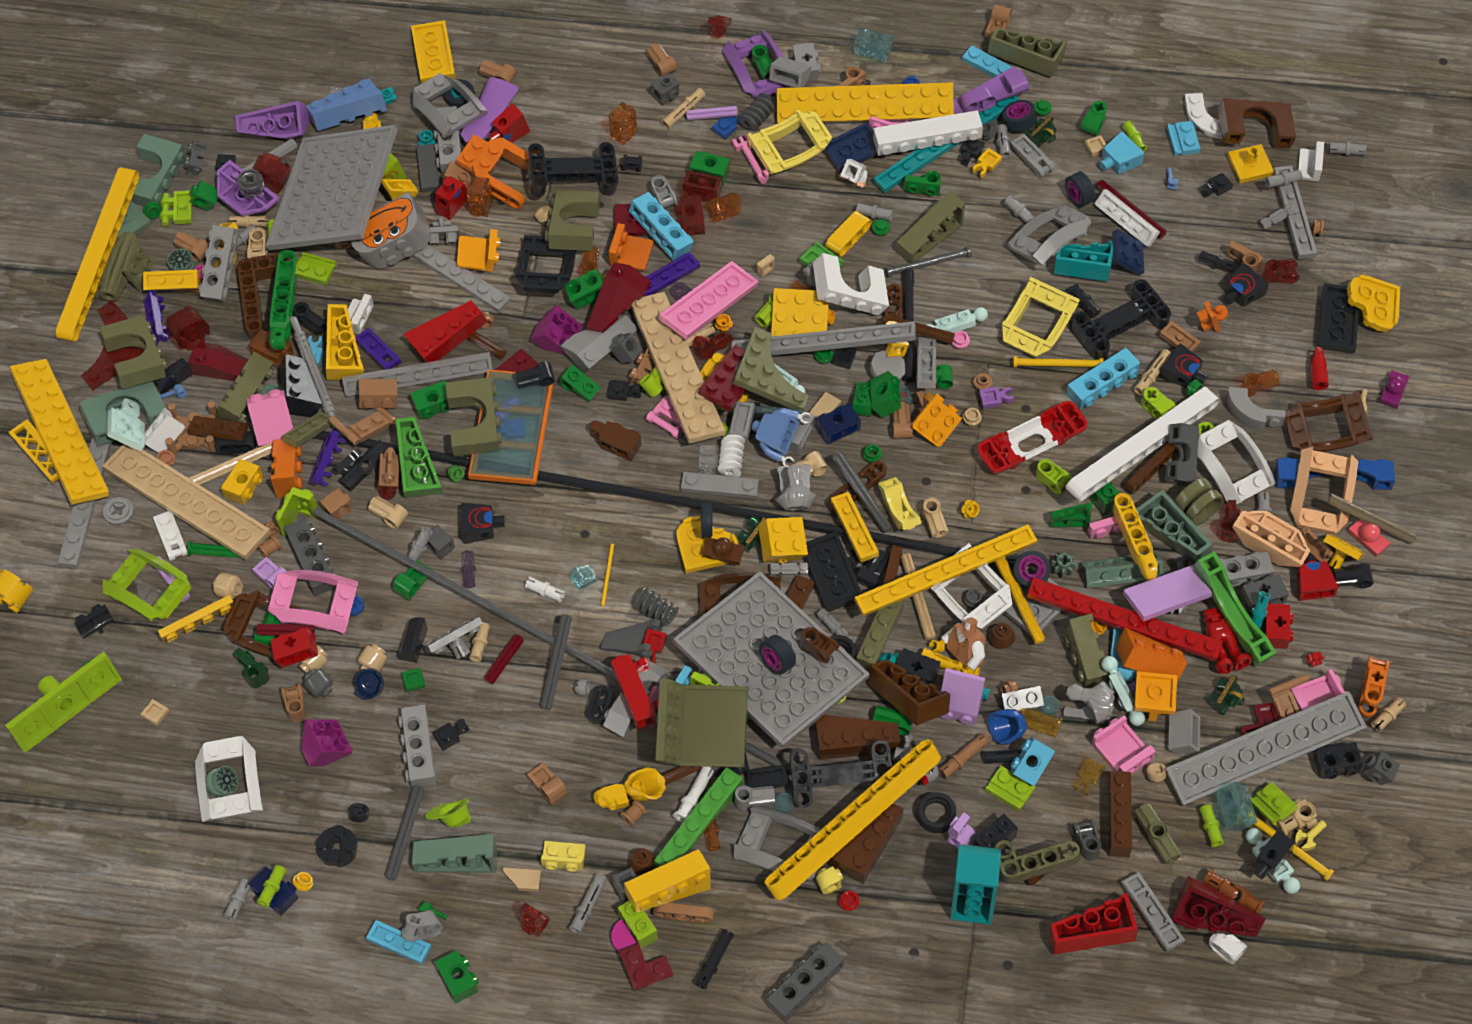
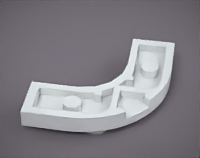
M1203 93L1185 94L1186 114L1188 120L1193 121L1194 128H1199L1206 136L1222 139L1219 120L1211 117L1206 112Z

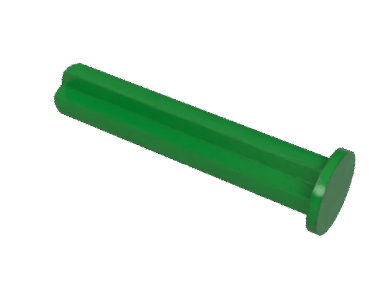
M188 542V556L196 554L242 558L223 545Z

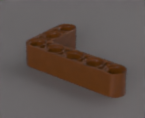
M279 253L245 258L237 264L245 327L249 339L254 342L261 341L265 337L258 281L275 278ZM290 258L283 259L284 261H291Z

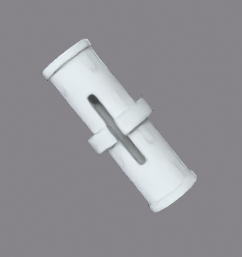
M529 577L526 581L525 588L539 593L542 597L546 596L561 603L565 596V591L551 586L548 582L544 583L532 577Z

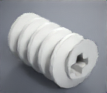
M727 435L721 440L718 471L723 476H741L740 470L742 469L741 463L743 462L742 457L744 455L743 444L745 443V439L742 436Z

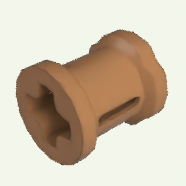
M271 535L270 539L263 544H259L257 549L264 558H269L270 554L276 550H281L282 545L274 535Z
M634 800L632 806L626 812H622L620 816L627 825L633 827L642 815L647 814V811L640 802Z

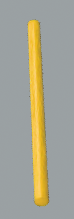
M610 544L601 606L603 607L606 601L614 544Z

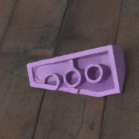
M300 101L235 115L237 133L285 139L304 135L310 123L306 105Z

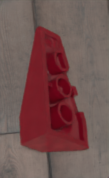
M614 262L605 276L589 319L587 330L604 333L619 319L618 316L624 310L628 311L636 299L640 300L651 285V281L631 265Z
M202 342L193 348L189 366L193 375L235 382L236 378L239 375L241 376V371L249 359L221 345Z
M1187 876L1178 894L1171 916L1173 922L1189 929H1209L1211 932H1217L1218 930L1257 937L1266 920L1265 917L1190 876Z

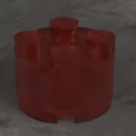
M262 153L261 156L259 154L252 169L257 170L262 175L266 188L279 194L290 175L291 167L287 162L285 164L280 162L281 158L269 153Z
M191 306L184 307L166 319L167 334L180 349L193 350L195 346L205 342L206 334L209 335L210 333L209 324Z

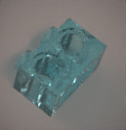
M860 27L854 42V54L887 63L893 49V36Z
M1233 782L1215 791L1217 804L1223 816L1222 822L1226 829L1239 832L1257 823L1247 785Z

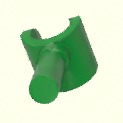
M429 902L422 903L418 908L419 913L431 910L436 916L444 920L448 917V915L434 909Z

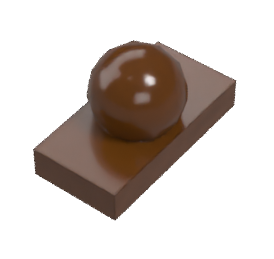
M726 537L719 539L707 538L702 557L740 566L745 546L734 544Z

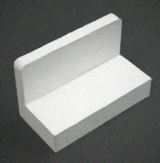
M1317 141L1315 150L1300 149L1298 169L1302 172L1303 180H1320L1324 142Z
M364 294L362 300L354 298L348 308L353 333L355 334L361 333L374 307L371 295Z
M164 408L145 431L144 444L158 453L162 450H167L166 439L170 437L175 441L185 426L173 418L171 411Z

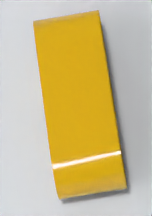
M858 211L853 212L828 238L825 247L839 257H842L868 231L872 220Z

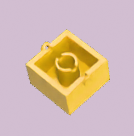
M802 517L768 518L758 525L764 562H779L781 564L787 561H798L808 555Z

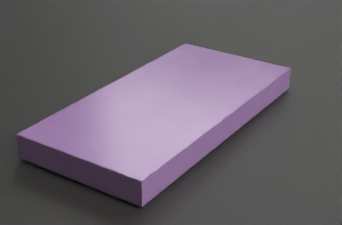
M1191 565L1124 589L1123 595L1142 621H1146L1212 596V591Z

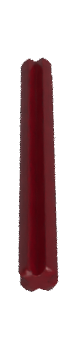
M1101 179L1096 184V188L1099 191L1103 192L1104 189H1107L1160 231L1157 236L1159 239L1166 235V229L1107 182Z

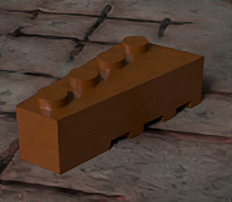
M887 659L870 665L869 685L916 726L949 713L950 693L938 691L937 686L932 683L927 685L921 682L919 676L907 674L906 669Z
M823 715L815 722L819 760L870 755V744L876 739L886 741L890 747V752H894L896 747L900 748L897 723ZM878 743L875 746V753L881 754L884 752L885 746L883 743Z
M892 803L827 861V865L829 867L833 866L835 869L838 868L844 875L864 884L901 822L904 808Z

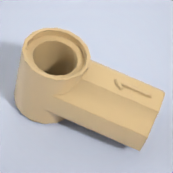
M818 451L811 452L804 460L793 464L799 466L803 464L811 465L810 476L813 475L815 477L824 474L828 470V466Z
M379 496L373 497L368 506L370 512L382 518L393 529H398L409 515L408 511L401 505H393Z
M928 498L924 501L922 516L927 522L932 538L938 539L948 534V528L940 509L939 500ZM928 508H933L935 511H929Z

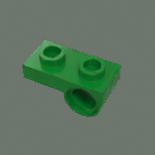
M928 171L925 177L905 176L904 191L927 194L929 196L940 195L941 176L937 171Z
M573 364L560 378V384L564 389L569 392H576L588 403L601 388Z
M857 382L853 401V415L870 417L872 415L871 388L868 382Z
M416 560V562H418V563H420L421 565L427 567V566L424 565L423 563H421V562H419L418 560ZM410 567L406 573L402 572L396 577L393 583V591L410 601L429 577Z

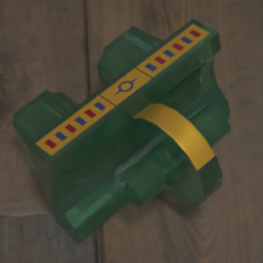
M1048 116L1045 120L1039 118L1035 124L1036 129H1028L1025 132V135L1038 148L1046 141L1054 142L1056 140L1055 133L1057 130L1053 124L1054 118Z
M751 516L746 526L753 530L751 534L741 530L737 536V541L745 546L744 551L747 553L750 552L755 544L757 548H761L758 525L767 519L764 516L761 520Z
M1232 675L1230 679L1220 678L1217 688L1219 691H1222L1221 694L1213 692L1208 698L1209 704L1217 708L1220 715L1224 716L1229 707L1234 708L1236 704L1242 705L1245 701V698L1242 696L1243 690L1240 689L1236 682L1237 676Z

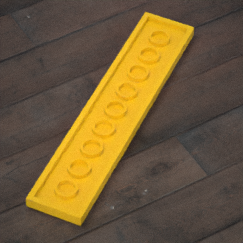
M953 82L777 88V123L791 117L797 110L803 113H808L809 111L816 112L823 123L869 122L871 116L885 121L924 120L954 115Z
M47 359L10 366V373L71 505L108 497V488Z

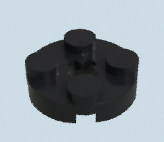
M337 825L324 831L317 839V853L325 865L343 867L351 863L356 857L358 842L351 830L344 828L342 825ZM341 843V850H332L333 845Z

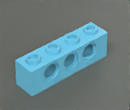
M647 192L632 200L629 209L631 215L673 261L691 251L694 243L691 236L681 228L680 224L670 216L669 212L658 203L655 197Z
M1124 348L1069 383L1066 395L1080 410L1084 407H1089L1098 398L1105 397L1112 389L1122 386L1129 378H1135L1139 373L1140 362L1127 348Z

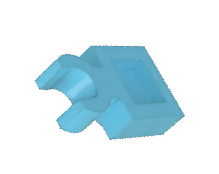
M309 336V345L316 363L320 367L323 356L322 337L319 336V340L313 342L312 336Z

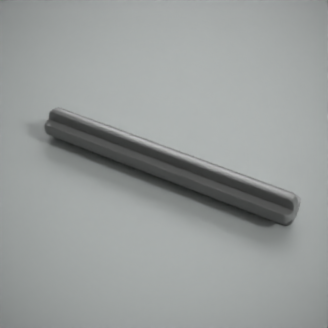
M841 451L833 455L834 461L883 533L890 531L892 528L891 524Z
M566 614L561 615L541 701V707L545 710L552 709L572 622V617Z
M414 786L385 874L388 880L395 881L397 879L424 793L421 786Z

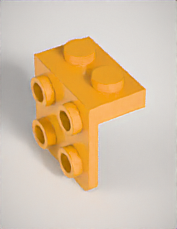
M490 229L488 239L460 236L457 266L493 272L494 264L498 263L499 252H496V248H499L500 237H497L498 230Z
M928 391L924 398L929 403L914 420L912 427L939 447L963 418L957 414L959 410L953 405L949 404L947 406L943 403L944 398L937 393L932 395Z

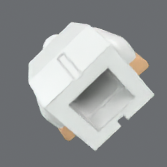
M847 159L839 177L849 179L857 183V186L864 188L867 180V166L855 160Z

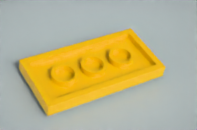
M445 20L411 26L421 83L439 73L455 78Z
M228 595L158 630L162 642L167 641V643H171L178 639L179 634L183 632L185 634L191 633L196 630L197 625L201 623L206 625L214 621L213 618L219 614L224 616L230 613L233 606L231 596Z

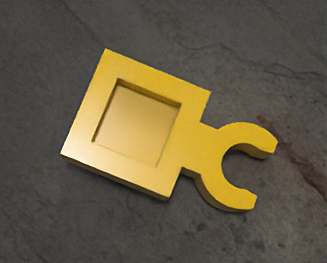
M987 148L978 158V164L974 165L973 173L982 171L980 178H984L986 171L992 172L1001 163L1003 156Z

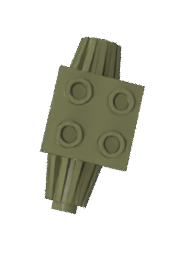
M133 232L122 233L111 250L102 274L99 293L100 297L104 300L117 301L128 281L132 282L139 292H143V272H150L153 262L138 244L139 239Z

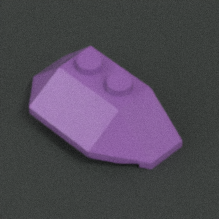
M231 160L217 170L218 198L241 216L267 211L280 200L277 195L266 187L258 197L247 198L243 196L237 179L244 170Z

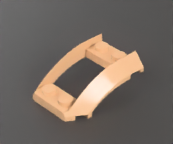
M1313 447L1303 449L1300 453V463L1290 512L1294 517L1297 528L1303 529L1307 527L1311 528L1312 531L1336 535L1347 524L1349 513L1340 510L1339 515L1302 508L1309 472L1314 471L1346 478L1343 499L1352 503L1359 461L1353 455L1348 458L1314 451Z

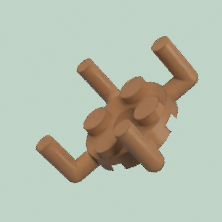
M210 401L208 403L210 414L206 417L215 418L217 408L215 402ZM171 403L168 405V410L171 411L173 418L185 426L184 430L176 438V443L170 437L166 439L169 451L175 454L182 447L191 450L190 448L201 449L206 447L211 452L216 451L213 436L190 435L188 432V427L193 417L204 416L193 412L182 418L178 414L175 404Z

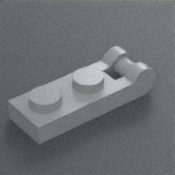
M1025 134L1010 142V147L1033 169L1038 178H1042L1045 176V173L1055 170L1053 162Z

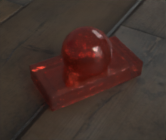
M721 15L708 17L707 24H711V34L716 38L723 37L727 31L726 26L731 25L732 18Z

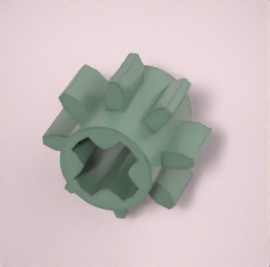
M1066 552L1060 555L1056 554L1055 560H1052L1051 566L1055 567L1054 574L1058 573L1062 577L1067 574L1072 575V569L1076 567V563L1072 562L1074 556H1070Z

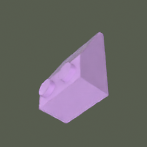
M946 668L941 692L946 691L951 695L949 713L941 717L946 720H958L966 725H976L982 704L985 678Z

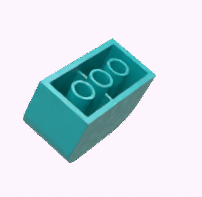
M959 844L950 920L992 925L998 890L1001 849Z

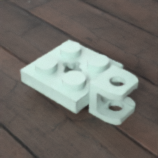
M125 398L121 403L120 409L112 407L108 411L107 436L141 452L145 446V423L138 419L140 408L137 403Z

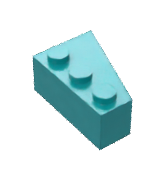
M1109 241L1108 244L1092 242V245L1081 246V244L1065 245L1056 255L1054 274L1108 281L1113 255V241Z

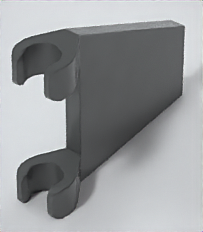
M653 619L606 633L600 648L601 650L635 653L649 658L653 653L650 650L651 646L648 643L642 644L647 629L661 632L663 627L660 626L661 622L659 619Z

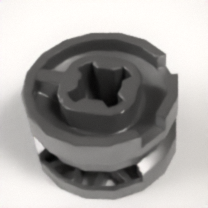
M244 170L238 176L237 182L243 196L254 198L261 195L264 191L263 178L257 170Z

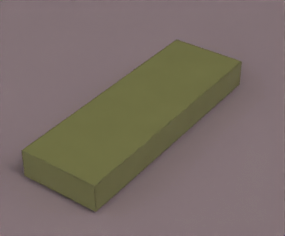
M321 411L282 435V441L295 448L299 447L332 426L329 422L331 416Z

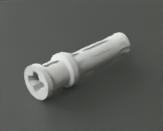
M710 767L701 768L689 793L682 798L681 806L673 814L677 821L683 823L697 806L701 794L714 773Z

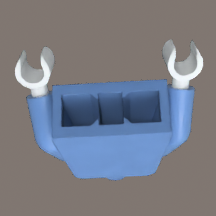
M781 408L773 411L771 414H764L761 421L755 420L752 424V430L757 432L755 437L760 441V447L765 455L777 462H783L784 466H787V459L794 461L792 457H784L783 454L787 455L799 424L797 419L803 425H809V422L803 421L802 418L804 416L811 417V415L807 412L798 414L797 411Z

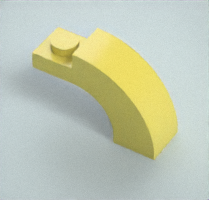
M896 477L878 483L886 509L898 530H910L915 528L916 525L921 524L920 517L913 511L907 501L902 483Z

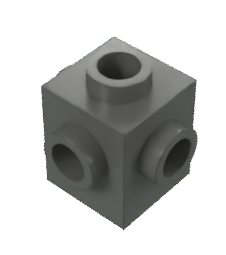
M668 73L663 77H659L651 84L652 95L662 105L674 100L679 95V82Z
M1381 751L1371 754L1366 758L1363 773L1368 775L1372 781L1383 785L1394 781L1400 764L1394 761L1389 754Z

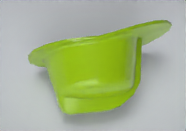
M469 798L436 806L429 810L425 817L428 820L441 819L448 827L456 828L463 826L471 821L470 812L467 807Z

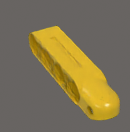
M1119 493L1114 499L1113 514L1131 556L1138 565L1143 577L1146 580L1155 579L1157 577L1158 563L1153 554L1151 542L1131 497L1126 493Z

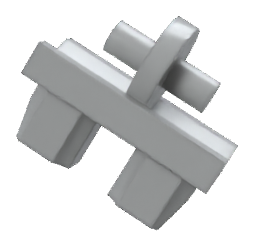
M440 216L439 221L433 222V227H430L431 237L429 244L430 246L440 245L439 237H446L447 245H456L457 236H460L458 226H451V221H444V216Z

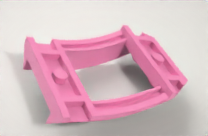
M291 570L279 573L276 577L268 611L275 615L282 624L314 625L321 629L338 631L344 635L349 622L358 581L312 570ZM297 579L318 581L336 586L329 615L310 610L289 608Z

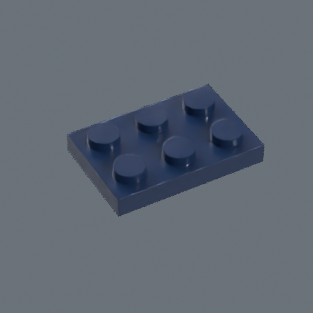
M867 122L833 138L823 150L840 173L847 159L861 163L878 155L873 140L874 131Z

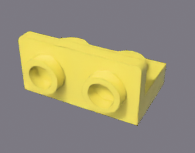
M545 841L543 855L541 856L542 867L549 870L561 868L570 872L583 870L586 845Z

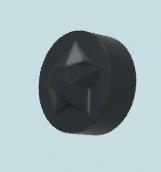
M355 803L350 806L348 816L353 822H365L369 818V808L365 804Z

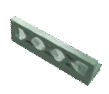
M1155 552L1153 554L1158 563L1156 577L1158 578L1164 575L1163 560L1158 552ZM1132 556L1081 562V567L1085 572V585L1087 588L1146 581Z

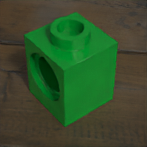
M203 181L193 185L189 192L191 195L189 202L206 211H209L216 204L218 198L217 188Z

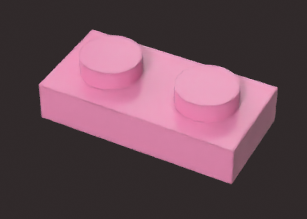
M1115 516L1090 523L1088 529L1090 539L1096 537L1103 538L1107 534L1121 532Z

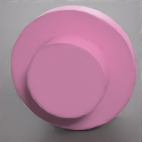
M957 331L952 345L958 349L966 348L970 343L969 336L964 331Z

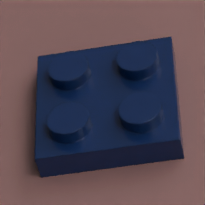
M1119 229L1113 231L1114 262L1139 276L1145 273L1143 243Z

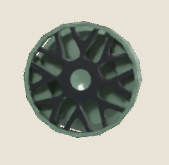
M176 249L168 255L167 263L170 271L194 270L195 263L192 254L188 250Z
M221 766L207 774L206 787L213 796H225L237 789L238 776L231 767Z

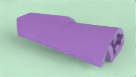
M1013 66L954 99V114L977 110L979 113L990 109L998 101L1029 91L1028 80L1020 69L1016 70V67Z
M488 78L479 98V101L488 113L463 127L460 136L466 144L473 134L483 140L487 137L494 127L492 121L508 107L518 93L519 87L502 79Z

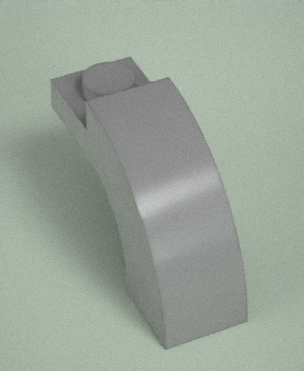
M1228 387L1226 395L1227 406L1232 416L1239 423L1250 429L1262 432L1265 425L1270 427L1283 426L1285 410L1260 408L1249 399L1248 388Z

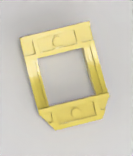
M797 110L794 115L776 125L762 129L759 133H748L747 135L749 148L754 149L769 174L787 170L804 163L823 151L832 140V136L816 112L809 111L808 113H803L800 110ZM803 126L815 146L783 161L772 142L787 136Z
M1030 277L1014 308L1002 323L1003 342L1033 357L1040 356L1050 350L1057 342L1080 299ZM1032 299L1062 313L1046 341L1016 327Z

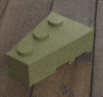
M1092 614L1069 619L1067 634L1064 637L1066 647L1070 648L1072 652V663L1077 665L1079 681L1084 683L1085 688L1096 686L1102 681L1108 683L1110 675L1109 672L1102 668V660L1105 658L1103 650H1100L1096 638H1099L1098 632H1093L1091 623L1094 618Z

